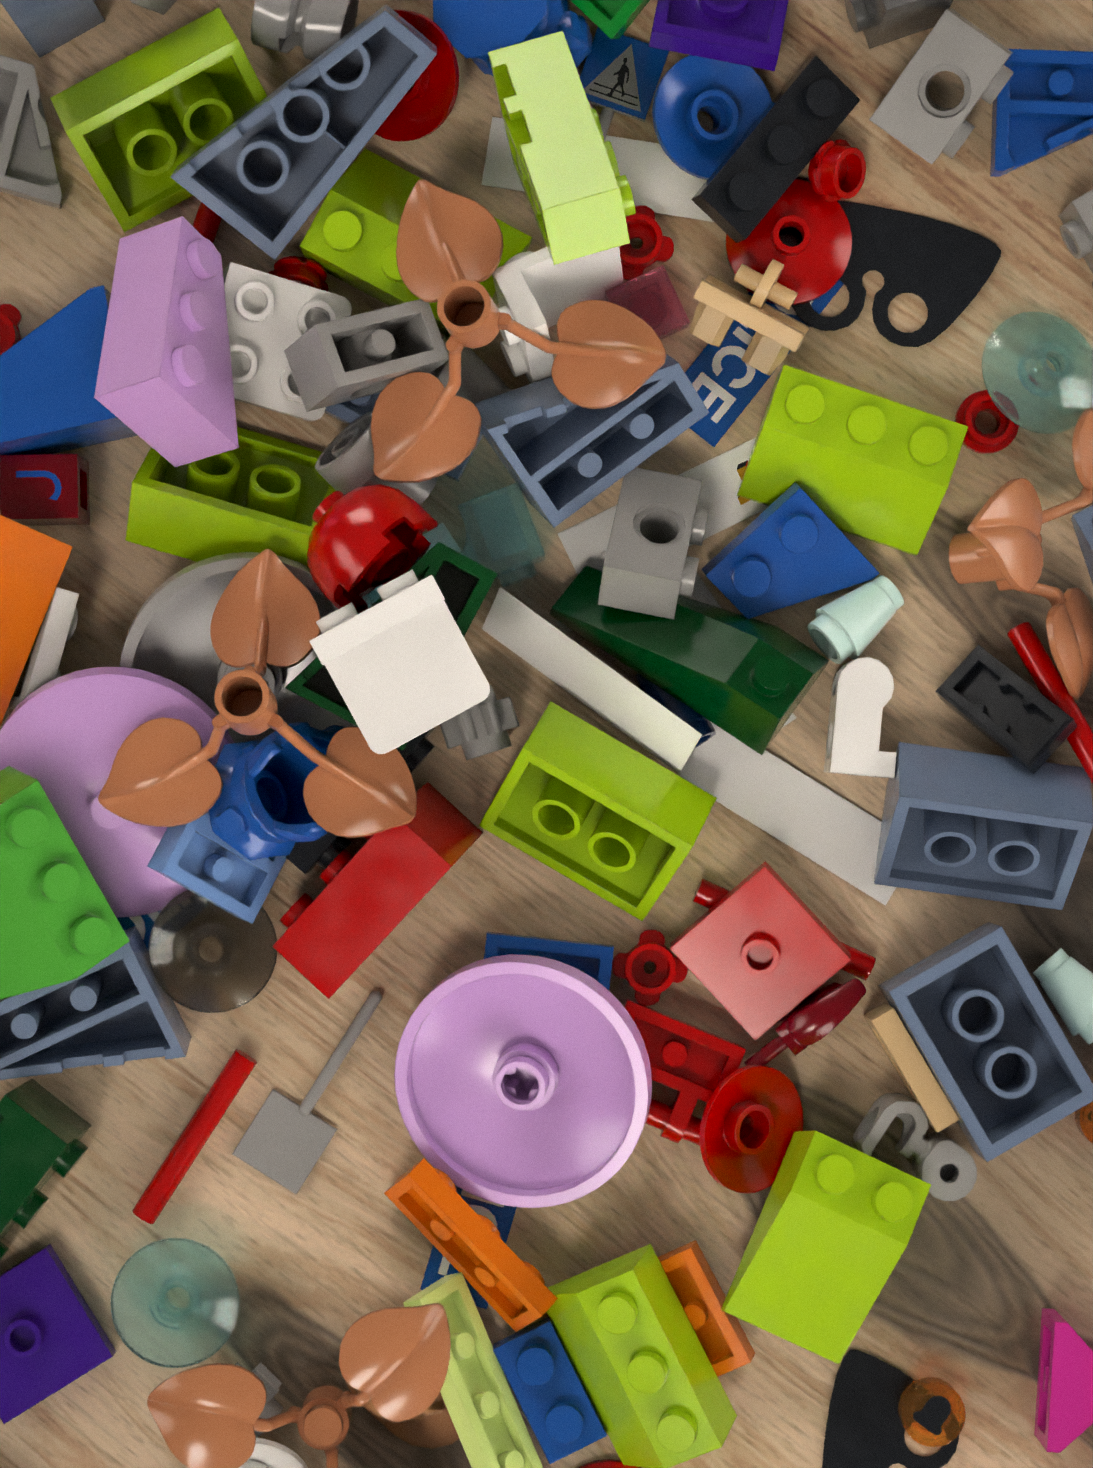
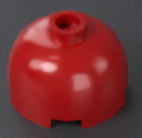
M383 484L357 487L345 495L341 491H335L327 496L313 513L312 518L317 524L309 537L307 563L312 579L323 594L338 609L352 602L356 611L362 613L368 609V604L362 599L364 596L372 592L379 585H384L405 574L425 555L431 543L423 536L425 529L429 532L436 528L438 522L417 502L399 489Z

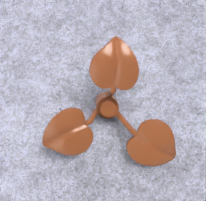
M420 179L413 187L401 216L396 247L397 266L404 284L412 294L424 302H437L438 317L451 335L446 342V348L449 351V380L446 387H444L440 380L432 374L412 372L396 377L386 385L375 402L371 418V437L374 452L373 472L379 479L384 481L417 483L439 477L453 470L471 454L480 435L482 418L480 411L471 401L456 396L461 386V351L464 347L480 348L486 346L495 339L500 330H506L546 353L557 354L551 369L555 386L571 403L588 409H604L615 406L629 398L663 366L667 356L666 350L658 335L643 319L622 306L603 300L582 301L567 307L560 314L557 322L559 342L544 338L513 320L508 313H500L487 290L480 284V282L487 280L496 271L500 263L504 247L500 226L493 215L474 200L446 191L427 180Z
M1093 407L1086 409L1080 415L1073 433V461L1078 479L1083 485L1081 492L1076 498L1042 511L1038 494L1029 480L1026 478L1010 480L1000 487L981 508L968 526L967 530L969 532L955 534L949 546L950 569L953 577L959 584L996 581L999 591L1017 590L1039 595L1049 600L1052 605L1046 617L1049 647L1068 693L1075 701H1079V698L1084 693L1093 672V609L1087 596L1080 588H1068L1063 594L1057 587L1037 583L1043 568L1042 536L1040 531L1042 524L1087 507L1093 501Z
M266 549L238 571L224 590L213 612L210 637L217 656L228 666L245 668L244 670H235L228 673L220 680L216 687L214 700L220 714L212 719L214 727L208 744L203 748L198 732L191 725L179 719L162 717L141 724L130 733L117 751L109 777L98 796V801L113 814L130 822L145 826L174 827L197 820L214 806L222 793L223 782L221 775L208 759L218 753L225 732L230 727L243 735H257L268 728H272L308 759L319 765L311 771L304 782V802L312 819L325 831L336 836L346 838L365 837L410 823L416 815L417 794L412 774L400 752L396 748L386 754L373 752L359 727H346L335 733L328 745L326 755H324L289 726L281 716L277 715L278 704L276 697L262 678L266 673L267 664L277 668H290L302 662L313 650L309 641L320 635L321 631L316 621L321 619V615L310 591L288 570L272 550Z
M439 1303L414 1307H387L372 1311L355 1321L346 1331L341 1341L339 1367L344 1380L353 1388L360 1390L358 1394H352L350 1391L343 1392L334 1386H320L313 1389L306 1396L302 1408L291 1406L286 1412L262 1419L259 1416L264 1409L267 1399V1391L262 1380L244 1367L228 1363H212L183 1370L164 1380L149 1394L147 1406L170 1451L188 1468H239L247 1462L254 1451L256 1444L255 1431L269 1432L289 1423L297 1424L299 1435L307 1445L314 1449L324 1450L326 1468H338V1445L345 1439L352 1417V1407L364 1406L371 1399L375 1409L381 1416L390 1421L401 1422L418 1416L433 1404L444 1384L450 1360L451 1340L446 1311L443 1305Z

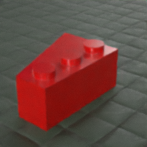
M429 782L416 792L417 810L415 817L410 823L365 836L364 838L368 841L355 856L344 849L319 876L327 886L315 900L305 892L279 920L287 930L272 947L328 999L483 834L480 829Z

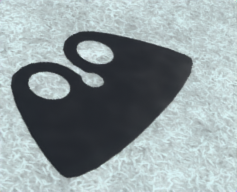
M838 200L837 202L841 205L848 218L852 233L850 259L842 277L839 279L849 292L847 308L837 316L824 317L812 309L810 302L792 305L796 315L807 326L822 331H836L848 327L859 317L864 307L866 290L862 285V278L868 271L875 270L884 277V285L875 294L872 307L873 322L878 332L889 342L899 346L919 347L931 342L945 331L971 303L992 274L1001 257V250L995 243L983 236L946 222L907 212ZM785 227L779 232L780 240L787 246H797L802 242V234L795 227ZM902 293L918 295L925 302L928 309V317L925 324L919 330L912 333L896 330L888 318L890 302Z
M850 1350L844 1356L835 1378L826 1424L822 1468H889L892 1464L897 1463L904 1465L906 1468H941L950 1461L956 1452L959 1441L958 1422L951 1411L948 1418L942 1424L945 1439L940 1450L931 1456L922 1457L915 1455L905 1444L904 1433L906 1427L913 1420L914 1412L921 1411L928 1400L936 1395L888 1363L859 1350Z

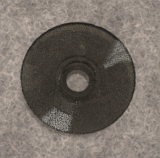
M186 890L173 898L162 909L153 924L148 947L150 966L160 987L178 1004L204 1013L227 1012L250 1002L266 986L276 964L277 951L272 946L276 943L277 937L272 921L263 907H261L255 921L251 924L235 917L190 890ZM207 937L216 939L222 948L220 957L214 962L204 960L199 953V945Z

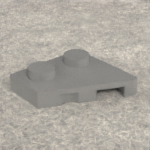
M0 55V192L60 209L63 200L35 67L33 64Z

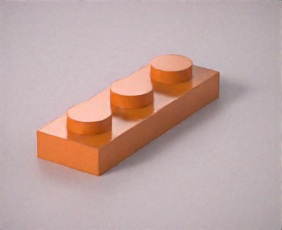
M424 1158L401 1175L384 1193L459 1273L462 1272L464 1278L515 1332L542 1317L558 1299L545 1286L541 1273L530 1263L521 1260L503 1242L497 1227L485 1216L477 1214L457 1193L456 1186L451 1178L443 1171L433 1168Z

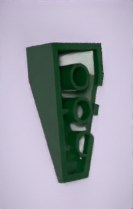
M587 565L552 606L549 613L760 755H763L829 662L828 659L775 625L753 618L747 619L744 615L681 595L678 597L674 620L598 605L603 570Z

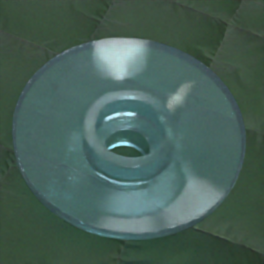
M1023 312L1008 318L991 333L982 356L983 379L992 401L1012 422L1036 433H1060L1075 427L1080 415L1086 409L1093 408V350L1085 337L1074 326L1052 314ZM1046 359H1048L1053 364L1056 371L1052 370L1048 366Z
M186 1238L161 1239L136 1251L120 1269L111 1293L112 1320L123 1343L141 1359L167 1368L192 1366L205 1361L219 1351L230 1337L236 1325L240 1307L238 1285L232 1270L225 1260L210 1247ZM175 1287L183 1288L189 1294V1305L184 1308L172 1306L168 1300V1291Z

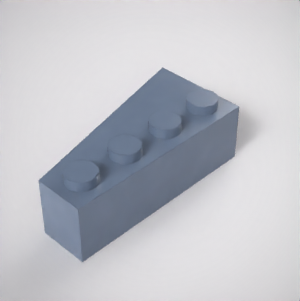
M385 4L179 164L171 178L275 260L437 55V46Z

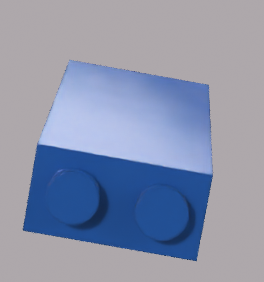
M104 285L90 288L0 355V455L56 454L138 436L94 398L111 295Z

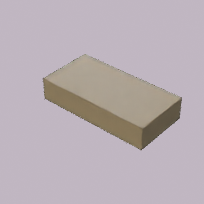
M884 1002L863 1015L910 1096L923 1109L928 1119V1125L938 1133L960 1120L895 1009Z

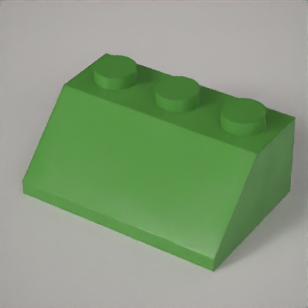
M7 766L0 771V1000L74 980L130 941L39 781L11 766Z

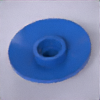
M688 55L674 64L658 84L652 107L655 134L663 151L675 165L692 176L708 180L768 108L772 100L764 82L750 66ZM699 111H705L711 116L713 120L712 131H705L699 124L697 118Z

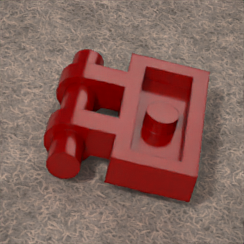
M627 998L624 1007L637 1025L644 1040L649 1056L652 1080L678 1090L671 1106L651 1098L646 1124L660 1129V1137L678 1144L681 1139L700 1146V1125L702 1119L692 1115L698 1099L708 1102L711 1094L720 1082L739 1068L746 1048Z

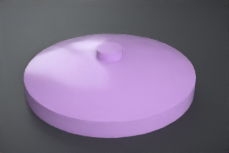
M96 667L60 676L36 689L16 706L0 728V771L7 766H11L39 781L115 916H140L171 907L194 893L147 867L168 827L145 826L125 820L105 809L99 803L98 796L109 777L117 751L130 733L141 724L162 717L182 720L198 732L204 748L208 744L214 727L212 719L217 715L190 690L161 675L127 667ZM228 730L225 732L218 753L208 759L213 766L216 765L223 746L234 743Z
M522 954L493 956L475 961L449 974L426 995L411 1015L401 1036L395 1060V1092L403 1122L419 1151L434 1168L447 1174L456 1186L484 1200L519 1208L551 1207L579 1199L598 1189L610 1180L630 1157L642 1134L651 1105L652 1074L649 1056L644 1040L628 1011L606 987L588 974L563 962L541 956Z

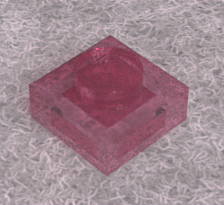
M663 265L605 291L607 302L615 303L635 313L652 327L660 340L689 327L690 321Z

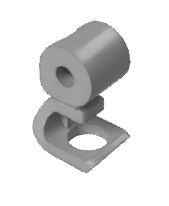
M886 1093L880 1096L874 1102L853 1135L858 1149L872 1156L874 1148L895 1116H897L903 1122V1129L895 1149L906 1158L911 1157V1155L913 1156L912 1170L915 1177L931 1184L929 1193L935 1198L943 1201H956L965 1197L973 1189L977 1179V1167L973 1157L954 1140L941 1132H932L924 1136L928 1130V1119L921 1106L909 1096L901 1093Z

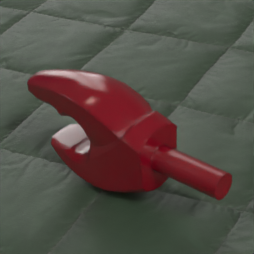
M854 978L842 985L834 982L813 992L775 1024L774 1029L778 1036L744 1061L745 1065L765 1066L787 1048L796 1056L808 1045L818 1042L852 1011L865 995L866 987L859 979Z

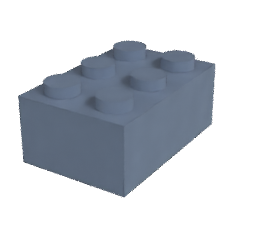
M987 922L878 985L889 1005L895 1009L960 1120L957 1123L972 1149L986 1162L1093 1101V1083L1002 926Z

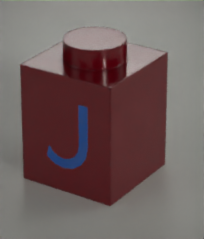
M78 454L0 455L1 515L25 526L90 525L89 462Z

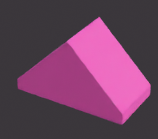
M1042 1308L1034 1435L1047 1452L1060 1453L1093 1424V1351L1055 1309Z

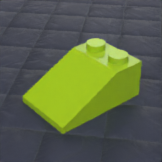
M816 1130L794 1132L721 1311L839 1364L907 1247L931 1184Z

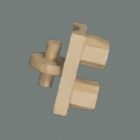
M773 259L764 275L744 264H741L733 281L754 291L753 296L712 274H709L706 280L703 279L693 297L700 302L695 310L689 333L710 345L720 347L734 320L756 331L741 360L770 376L786 358L790 350L796 352L810 327L766 304L767 299L790 310L798 295L797 292L777 282L784 264Z

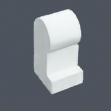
M870 657L854 659L842 665L834 676L830 699L824 772L895 778L897 752L879 751L883 707L892 697L894 681L888 667L877 659Z

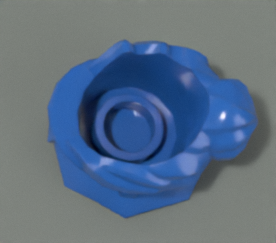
M433 0V22L443 30L452 46L466 59L471 58L484 74L493 76L488 52L559 31H563L576 68L592 51V34L590 33L588 22L583 16L570 11V3L567 0Z
M308 722L288 724L324 755H326L332 737L344 728L343 726L332 725L319 730L311 727ZM277 731L261 740L225 744L214 766L221 775L223 788L218 800L209 810L213 832L248 860L290 855L296 842L315 841L323 837L328 832L320 827L309 815L303 797L304 782L311 771L319 765L308 759Z

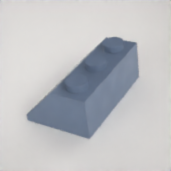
M898 742L895 778H889L886 786L874 884L1063 910L1093 827L1091 782L1084 768L1045 762L1033 774L1012 757Z

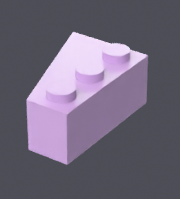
M183 216L119 239L94 395L97 401L174 467L239 448L222 257L214 244L207 238H204Z

